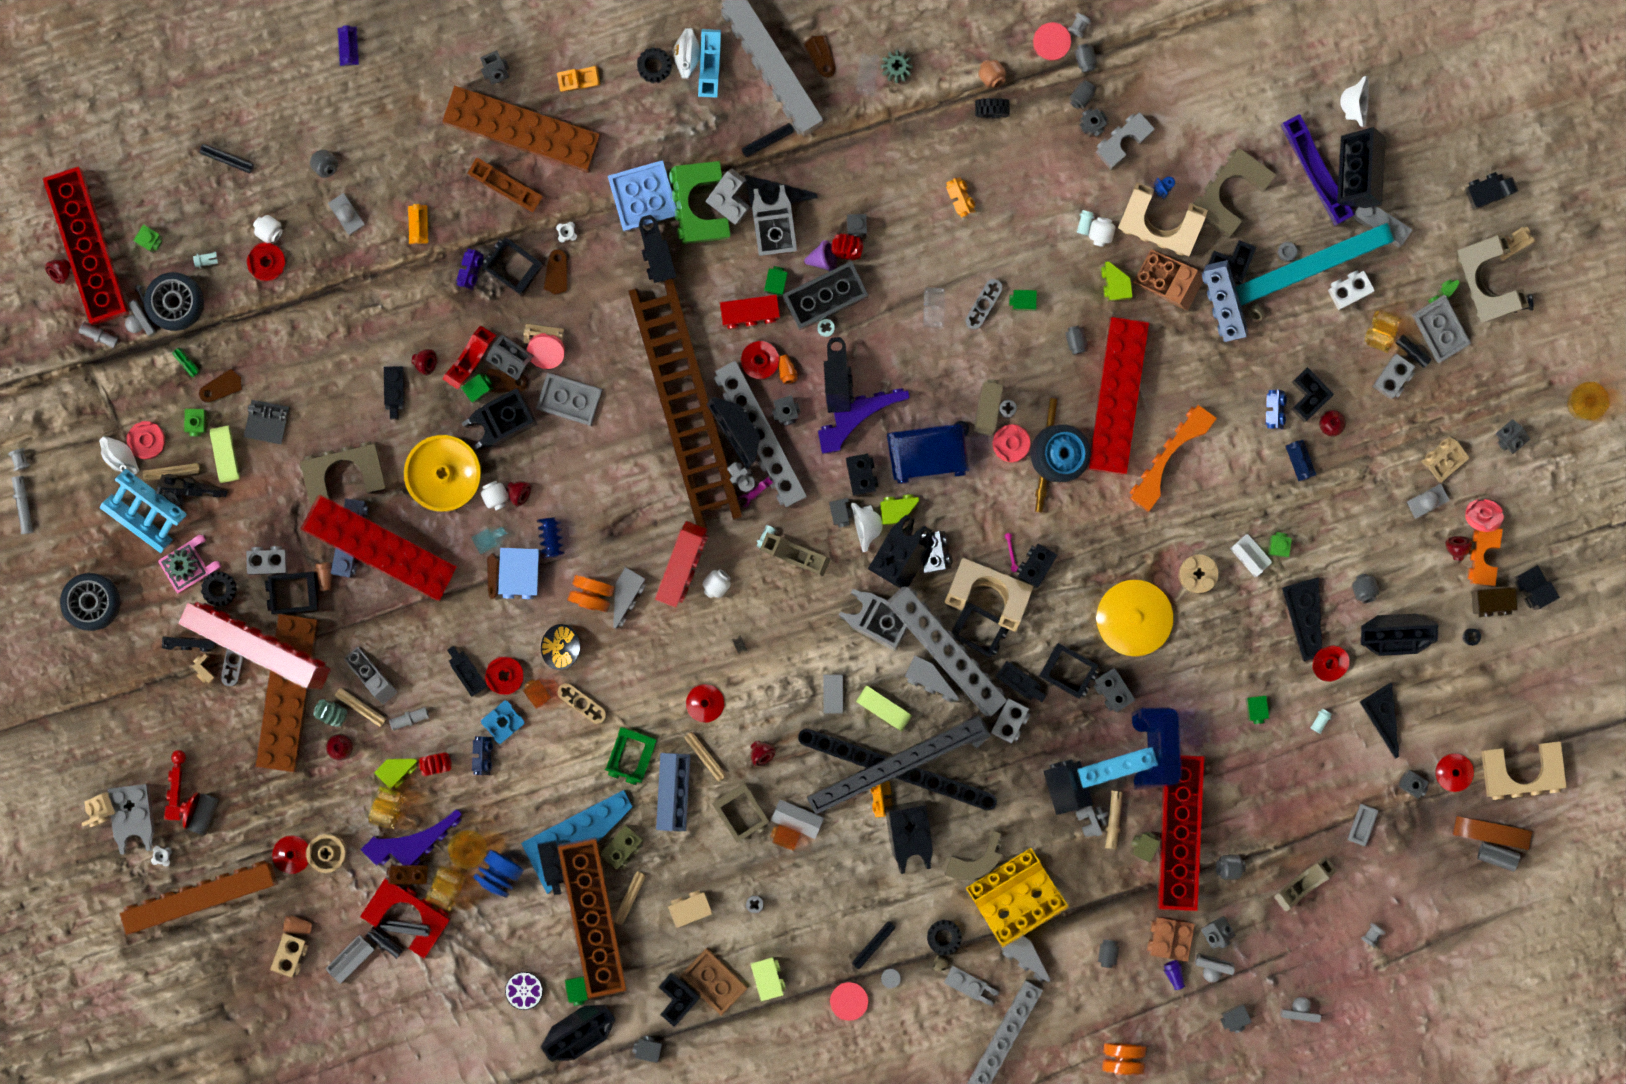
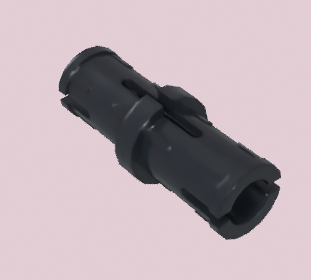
M1404 334L1395 342L1407 353L1409 358L1412 357L1423 368L1432 360L1419 349L1420 346L1415 345Z
M373 926L370 930L376 936L370 932L366 936L376 942L380 949H385L397 959L400 955L394 949L399 953H402L404 949L390 940V936L386 937Z

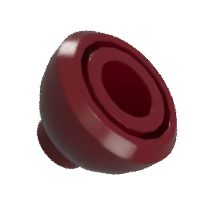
M66 259L51 260L45 264L46 273L54 282L64 284L67 281L71 265Z
M424 349L414 354L411 362L415 365L418 372L428 376L436 368L437 356L434 350Z
M1329 410L1320 417L1319 426L1325 435L1334 437L1344 431L1346 420L1341 412Z
M518 481L515 483L510 482L507 485L506 491L513 505L519 507L527 501L531 494L530 483Z
M1454 536L1445 541V546L1449 554L1453 556V560L1462 561L1464 556L1470 552L1472 541L1467 537Z
M343 734L331 736L326 744L327 754L337 761L347 759L353 750L352 741Z
M756 741L751 745V761L754 766H763L775 756L776 750L770 744Z

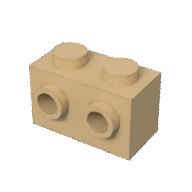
M697 890L688 894L690 898L682 900L679 897L670 901L672 905H669L668 908L676 928L713 914L705 892L700 893Z

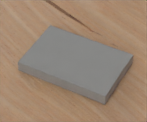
M1445 295L1412 314L1437 363L1444 361L1471 344Z
M547 372L536 409L591 426L602 389Z

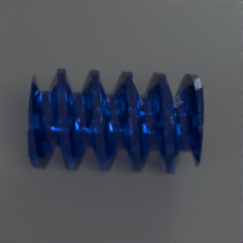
M556 517L537 520V523L543 524L538 527L539 531L544 532L538 535L539 538L545 539L540 542V546L546 547L541 550V553L546 554L543 558L557 557L565 554V551L559 550L564 544L558 543L559 540L563 539V536L557 535V533L562 531V528L556 527V525L561 523V521L555 520Z

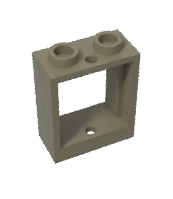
M745 783L712 803L736 842L741 841L743 844L752 838L750 834L756 830L760 833L768 828L766 824L769 823V820ZM745 792L763 821L738 836L720 807Z

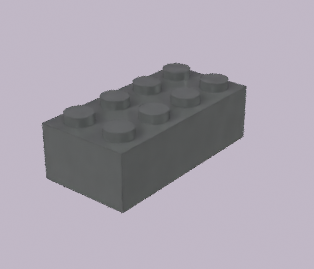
M852 261L783 294V299L799 331L868 298V293Z

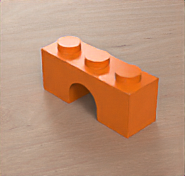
M1503 529L1490 532L1473 531L1472 541H1475L1474 549H1471L1470 552L1472 568L1468 569L1467 574L1470 584L1489 587L1496 586L1498 567L1486 564L1484 553L1489 548H1500Z

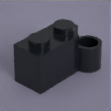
M1497 172L1487 175V179L1481 182L1479 179L1468 183L1469 186L1465 188L1473 210L1518 192L1513 177L1504 180L1503 175H1498Z

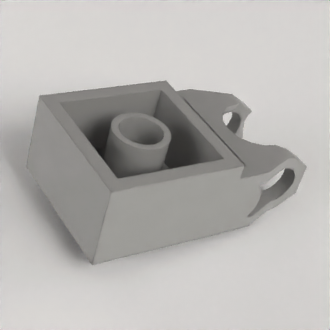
M779 185V198L774 204L764 203L761 200L758 188L754 189L752 211L759 256L797 251L791 203L785 194L784 185ZM772 229L780 231V235H778V238L774 239V237L770 235Z
M853 589L851 594L862 602L863 608L860 613L855 615L840 612L839 617L847 621L859 633L896 651L908 630L907 626L886 604L887 600L872 593ZM890 620L892 626L885 628L883 622L887 623Z
M150 784L108 789V795L115 814L111 815L113 837L119 846L120 855L126 854L127 841L132 835L140 836L145 844L146 851H152V840L155 830ZM130 800L131 803L135 804V807L132 808V811H130V809L127 808V804H129Z

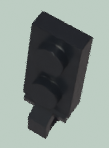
M403 366L384 367L385 410H390L391 420L398 419V409H403L404 405Z
M162 637V648L168 650L181 646V650H192V647L200 648V651L211 652V649L217 647V643L210 639Z
M455 646L447 650L452 657L449 660L450 666L471 697L488 687L469 657L463 651L459 653Z
M1008 661L1005 662L995 676L1026 699L1032 700L1034 697L1042 703L1046 698L1039 691L1041 686Z
M552 840L538 843L537 847L547 886L552 885L554 895L562 894L560 883H564V875L557 842Z

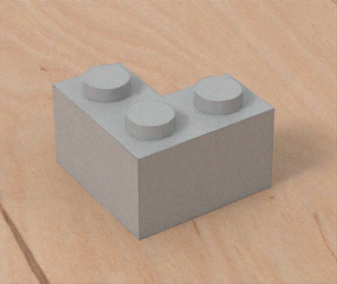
M728 170L705 202L736 225L751 208V206L736 196L747 180L735 170Z

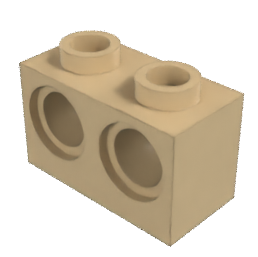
M283 933L270 970L291 978L295 974L298 975L302 964L299 963L301 957H305L309 948L306 945L308 940ZM292 941L297 942L299 945L297 952H292L289 948V944ZM286 959L292 962L290 970L283 968V961Z

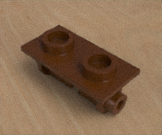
M390 865V868H387L386 871L387 876H389L388 884H426L428 865Z

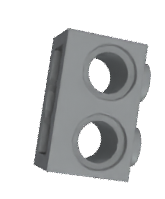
M1395 354L1372 387L1389 399H1393L1395 396L1398 398L1404 390L1401 386L1405 381L1409 382L1415 374L1413 372L1415 366L1398 354ZM1397 365L1404 366V375L1396 372ZM1388 380L1394 383L1392 391L1387 390L1385 387V383Z
M282 546L270 547L271 550H263V547H251V551H246L247 574H287V550H282ZM257 555L262 557V563L259 566L253 564V558ZM273 556H281L282 560L279 565L272 563Z
M1008 698L991 733L1009 743H1012L1013 740L1017 742L1022 732L1019 730L1021 724H1026L1030 714L1027 713L1029 709ZM1013 708H1019L1021 711V716L1018 719L1011 717L1010 712ZM1004 725L1012 727L1013 731L1010 736H1005L1002 733Z

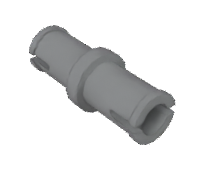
M85 322L82 323L78 332L94 339L96 343L99 341L113 349L119 337L104 332V329H98Z
M424 707L413 712L407 711L405 715L390 719L389 722L392 730L395 731L408 725L411 727L414 723L430 717L427 708Z

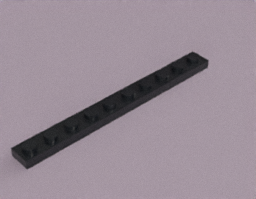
M976 715L808 795L807 799L815 814H818L983 736L988 731L980 716Z

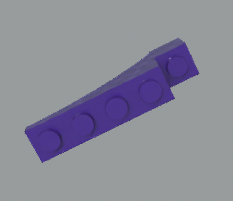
M900 388L892 390V394L885 395V392L874 393V397L866 398V395L854 397L855 400L854 404H851V411L834 412L836 427L833 428L832 425L821 426V430H818L822 454L841 451L842 443L862 421L884 407L909 400L908 391Z
M456 809L436 825L410 836L386 839L373 836L360 850L376 866L380 863L385 865L391 859L390 854L402 865H417L421 861L419 857L423 853L427 855L434 849L432 844L437 839L442 841L448 835L447 830L451 826L455 828L462 821L460 817L463 814Z

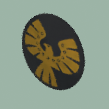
M557 624L549 628L541 642V654L545 663L555 670H565L576 662L580 653V639L576 631L565 624Z

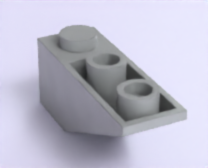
M626 567L615 584L613 627L616 629L618 626H623L627 619L625 616L628 609L632 611L637 602L635 600L638 593L642 594L647 586L644 583L645 578Z
M358 646L344 658V661L367 689L383 705L397 693L396 689Z
M914 656L905 675L908 678L907 682L918 686V684L926 686L924 690L934 695L936 692L943 694L942 698L951 703L953 700L958 701L959 698L934 665Z
M1021 936L1004 948L1001 946V949L1004 950L1003 955L1010 960L1014 957L1019 961L1018 966L1025 971L1030 969L1035 972L1034 977L1042 983L1044 980L1049 983L1050 979L1029 939Z

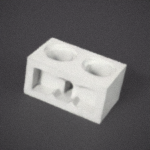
M1356 270L1347 275L1349 279L1343 282L1339 279L1331 284L1332 288L1328 292L1338 311L1375 291L1364 271L1359 273ZM1361 280L1364 285L1363 289L1355 288L1354 281ZM1340 288L1344 289L1347 293L1346 298H1340L1337 295V290Z

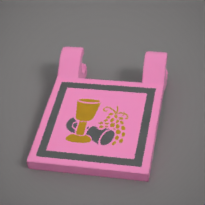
M198 535L176 549L180 553L182 549H185L187 554L193 553L191 560L197 559L193 566L198 567V569L191 570L194 573V577L188 576V581H184L181 578L180 582H177L176 576L174 578L169 577L172 571H165L166 568L170 567V565L165 564V561H171L168 555L158 560L177 594L222 567L219 561H214L206 567L195 547L206 541L204 535ZM178 562L180 565L179 569H184L182 566L184 562Z

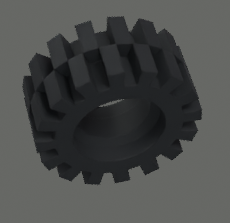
M651 47V49L647 48L643 53L641 52L640 57L637 59V69L641 78L646 82L649 81L653 84L654 82L661 83L662 80H666V77L670 75L672 68L671 60L664 50ZM653 58L660 60L662 63L661 69L655 73L647 69V62Z
M1003 98L975 100V116L980 118L1009 117L1010 100Z
M224 572L208 574L204 578L203 584H201V594H203L204 600L211 605L219 607L231 603L233 598L236 597L237 584L233 580L234 578ZM223 582L225 584L226 592L223 596L217 597L213 594L212 586L214 583Z
M949 920L937 921L930 926L927 932L928 945L935 953L950 955L960 947L962 934L955 923ZM942 930H947L952 935V940L947 945H941L937 941V934Z

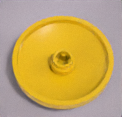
M435 435L419 442L409 453L404 466V481L411 497L421 506L437 512L453 511L467 504L477 492L481 480L480 463L473 449L461 439L449 435Z
M1143 580L1123 581L1110 588L1099 602L1096 613L1098 632L1103 641L1117 653L1132 657L1150 654L1160 648L1170 635L1173 626L1171 604L1167 596L1152 583Z

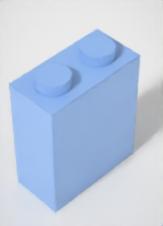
M500 548L498 594L503 595V598L514 599V595H522V599H533L534 596H538L539 549Z

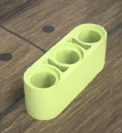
M230 426L210 429L220 483L240 480Z
M865 686L856 700L857 703L901 732H903L912 718L911 714L868 686Z

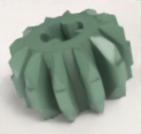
M896 50L895 56L888 52L890 59L883 57L882 60L886 64H881V69L887 70L883 71L882 75L886 76L889 74L888 81L895 77V83H898V77H900L904 82L906 81L904 74L911 76V72L908 70L913 69V65L908 64L911 62L910 57L904 59L906 56L905 52L899 56V51ZM899 63V66L901 65L902 67L899 68V71H895V68L891 66Z
M182 549L181 553L179 550H174V555H168L171 561H165V564L170 565V567L166 568L165 571H172L169 575L170 578L176 576V581L180 582L181 578L184 581H188V576L194 577V573L191 570H197L198 567L193 566V563L197 562V559L191 560L193 553L187 554V551ZM178 562H184L182 565L184 569H179L180 565Z
M321 699L316 704L313 715L326 724L340 727L346 719L347 711L344 707L334 702Z

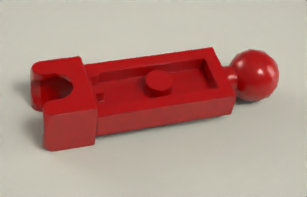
M176 750L171 755L174 767H172V770H169L168 782H171V788L167 790L166 800L169 801V805L165 806V820H182L180 794L183 772L182 764L186 760V754L182 750Z

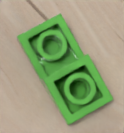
M1450 279L1441 284L1443 288L1438 290L1440 295H1445L1449 298L1459 285V281L1452 282ZM1436 295L1435 297L1429 299V304L1440 297Z

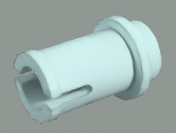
M1082 210V214L1079 215L1081 218L1076 233L1089 234L1094 213Z
M216 252L203 255L197 253V256H193L195 267L201 269V266L218 264L217 259L209 260V258L217 257Z
M766 525L760 539L756 541L757 547L761 548L767 532L774 535L777 530Z
M1324 709L1318 711L1319 715L1310 727L1319 734H1321L1328 720L1332 719L1330 718L1332 714Z

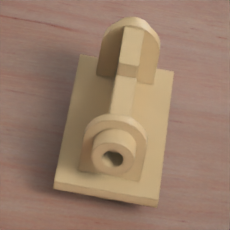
M1527 226L1525 228L1521 227L1512 233L1513 238L1506 237L1511 252L1499 256L1502 261L1535 242Z
M526 324L524 343L528 344L531 338L541 333H547L546 335L550 336L552 334L563 341L564 329Z

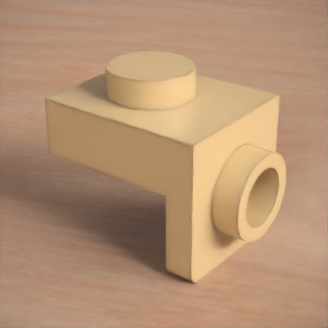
M208 653L200 654L193 661L195 665L192 668L198 672L196 676L203 683L206 681L212 683L216 679L203 665L210 658Z

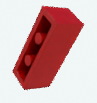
M777 295L720 302L723 327L727 326V329L739 328L738 325L746 324V327L757 326V322L765 321V324L777 323V319H780Z

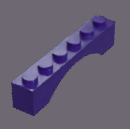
M1298 114L1283 122L1281 128L1334 226L1352 218L1354 213L1351 207L1337 203L1338 187L1325 167L1301 115Z

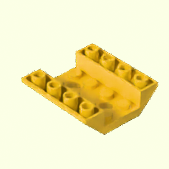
M1032 848L1027 849L966 887L975 905L1003 948L1069 907L1044 870ZM1035 891H1042L1040 897L1033 898ZM1003 911H1009V915L1006 918H1000V914Z

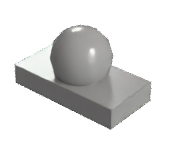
M344 193L328 203L349 236L365 226Z
M135 300L129 302L128 305L134 314L126 318V329L131 333H138L144 328L148 336L153 337L156 335V330Z
M1439 484L1406 503L1416 519L1450 500L1442 485Z
M1202 954L1196 955L1195 965L1204 967L1203 976L1208 982H1217L1221 978L1222 972L1233 975L1235 967L1232 962Z
M1298 997L1293 1001V1010L1281 1009L1280 1011L1282 1018L1317 1023L1321 1020L1320 1014L1309 1013L1311 1003L1305 997Z

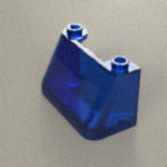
M963 424L887 433L893 481H897L898 484L909 483V479L947 473H954L955 477L966 476V472H970L965 426Z
M1139 708L1131 713L1132 726L1138 732H1147L1148 748L1152 747L1158 766H1151L1148 770L1136 773L1134 776V790L1175 785L1181 778L1178 713L1173 708Z

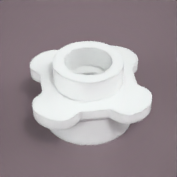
M573 222L557 225L556 229L559 231L558 240L560 242H565V240L574 241L577 238Z
M155 846L153 848V858L151 859L152 864L168 866L172 850Z

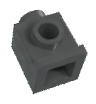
M848 498L829 502L833 523L838 525L839 528L850 526L851 510L850 506L846 507L845 503H849Z

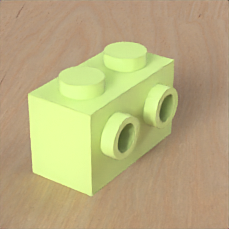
M771 957L751 963L761 1001L782 996L786 987L784 980H779L777 972L781 970L778 960L774 961V958Z

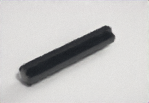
M788 123L741 149L743 155L749 157L794 133L793 126Z
M202 144L200 147V154L249 174L254 169L253 163L206 144Z
M383 919L380 924V928L383 931L426 937L431 932L429 925L388 919Z
M888 921L853 960V966L860 969L894 931L895 926Z

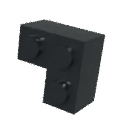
M1239 240L1231 257L1214 250L1207 265L1228 260L1234 283L1240 285L1243 282L1257 247Z
M1307 367L1292 381L1304 397L1291 410L1305 423L1334 393Z
M1538 565L1515 576L1517 580L1515 581L1516 587L1520 592H1524L1526 596L1524 600L1527 606L1533 608V610L1541 609L1560 598L1552 582H1547Z
M670 972L658 986L662 992L672 999L660 1015L675 1028L700 999V996L674 973Z

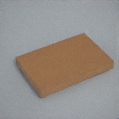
M708 948L680 975L721 1016L748 989Z

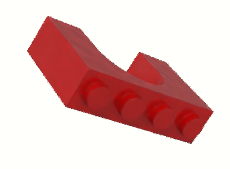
M386 877L360 915V918L374 927H378L387 911L394 904L404 902L413 905L421 915L422 924L429 925L431 932L428 937L416 935L408 949L425 959L450 922L449 914L441 908L439 910L433 908V903L426 898L421 900L416 897L417 893L409 887L405 890L399 886L400 884H388L389 878Z

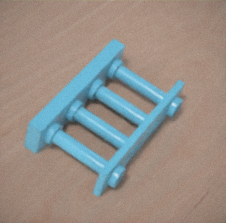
M125 469L115 478V481L121 484L115 496L111 494L103 501L100 509L162 553L173 541L167 535L172 525L175 524L177 526L187 514L161 494H156L153 488ZM127 490L136 495L131 507L121 501ZM142 501L152 507L146 519L137 513ZM157 513L167 518L161 530L152 524Z
M1147 747L1078 769L1083 788L1158 765L1152 747Z

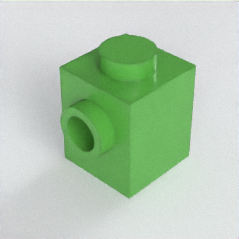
M143 224L133 241L153 253L161 246L163 237Z
M185 409L184 432L189 433L190 437H201V433H206L207 410Z
M1276 532V536H1270L1268 555L1288 558L1292 538L1287 537L1286 533Z

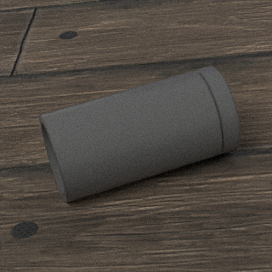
M201 793L188 830L206 836L219 802L218 798Z
M1483 841L1479 848L1477 859L1515 872L1520 860V854Z

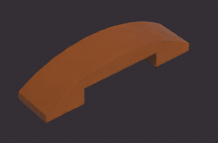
M476 157L467 172L468 175L532 213L543 197L493 168V166Z
M1456 816L1453 835L1529 850L1532 831Z

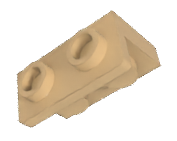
M1448 437L1441 441L1436 449L1429 452L1421 462L1428 467L1437 481L1442 483L1466 462L1469 456L1456 440Z
M108 792L84 802L86 813L90 816V819L83 822L82 826L90 825V828L109 821V816L115 814Z

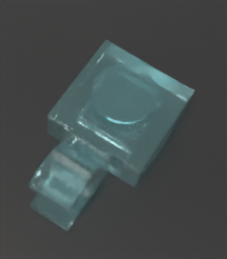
M503 527L498 528L492 533L487 528L471 537L479 553L483 554L496 547L497 543L495 540L507 533Z

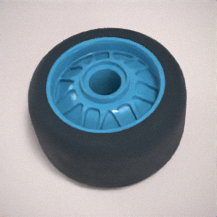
M1066 424L1049 426L1040 431L1033 440L1030 450L1031 462L1036 472L1046 480L1052 482L1072 481L1081 476L1090 463V444L1083 432L1076 427ZM1062 448L1065 451L1064 458L1060 456V450Z

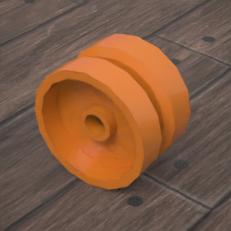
M575 575L572 584L576 588L583 589L582 593L574 590L570 591L567 601L579 604L578 606L586 609L608 613L610 603L607 600L601 599L600 595L612 597L615 587Z
M1104 1043L1103 1053L1107 1056L1115 1057V1059H1104L1102 1071L1121 1075L1144 1074L1145 1064L1141 1061H1135L1133 1058L1141 1059L1146 1057V1046Z

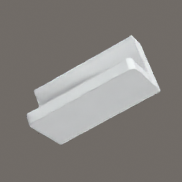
M1248 534L1230 548L1254 577L1261 574L1272 563Z

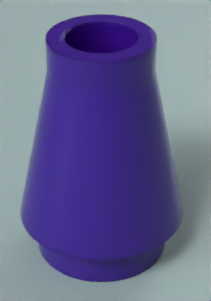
M1178 960L1164 964L1165 969L1163 971L1173 985L1174 990L1184 988L1182 964H1179Z

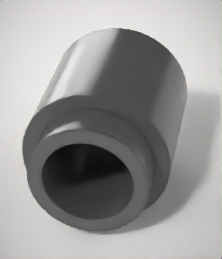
M1088 43L1077 46L1078 50L1074 52L1082 73L1097 69L1096 64L1098 63L1093 46H1088Z
M1086 80L1079 83L1069 97L1071 100L1070 104L1076 109H1084L1095 95L1096 87Z
M1079 325L1068 328L1069 332H1066L1065 335L1069 350H1072L1073 355L1086 352L1088 343L1084 328H1079Z
M1103 939L1098 956V962L1101 963V967L1112 968L1113 965H1117L1119 953L1117 941Z

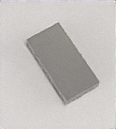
M823 675L824 713H843V675Z
M1360 804L1347 840L1366 847L1379 810Z

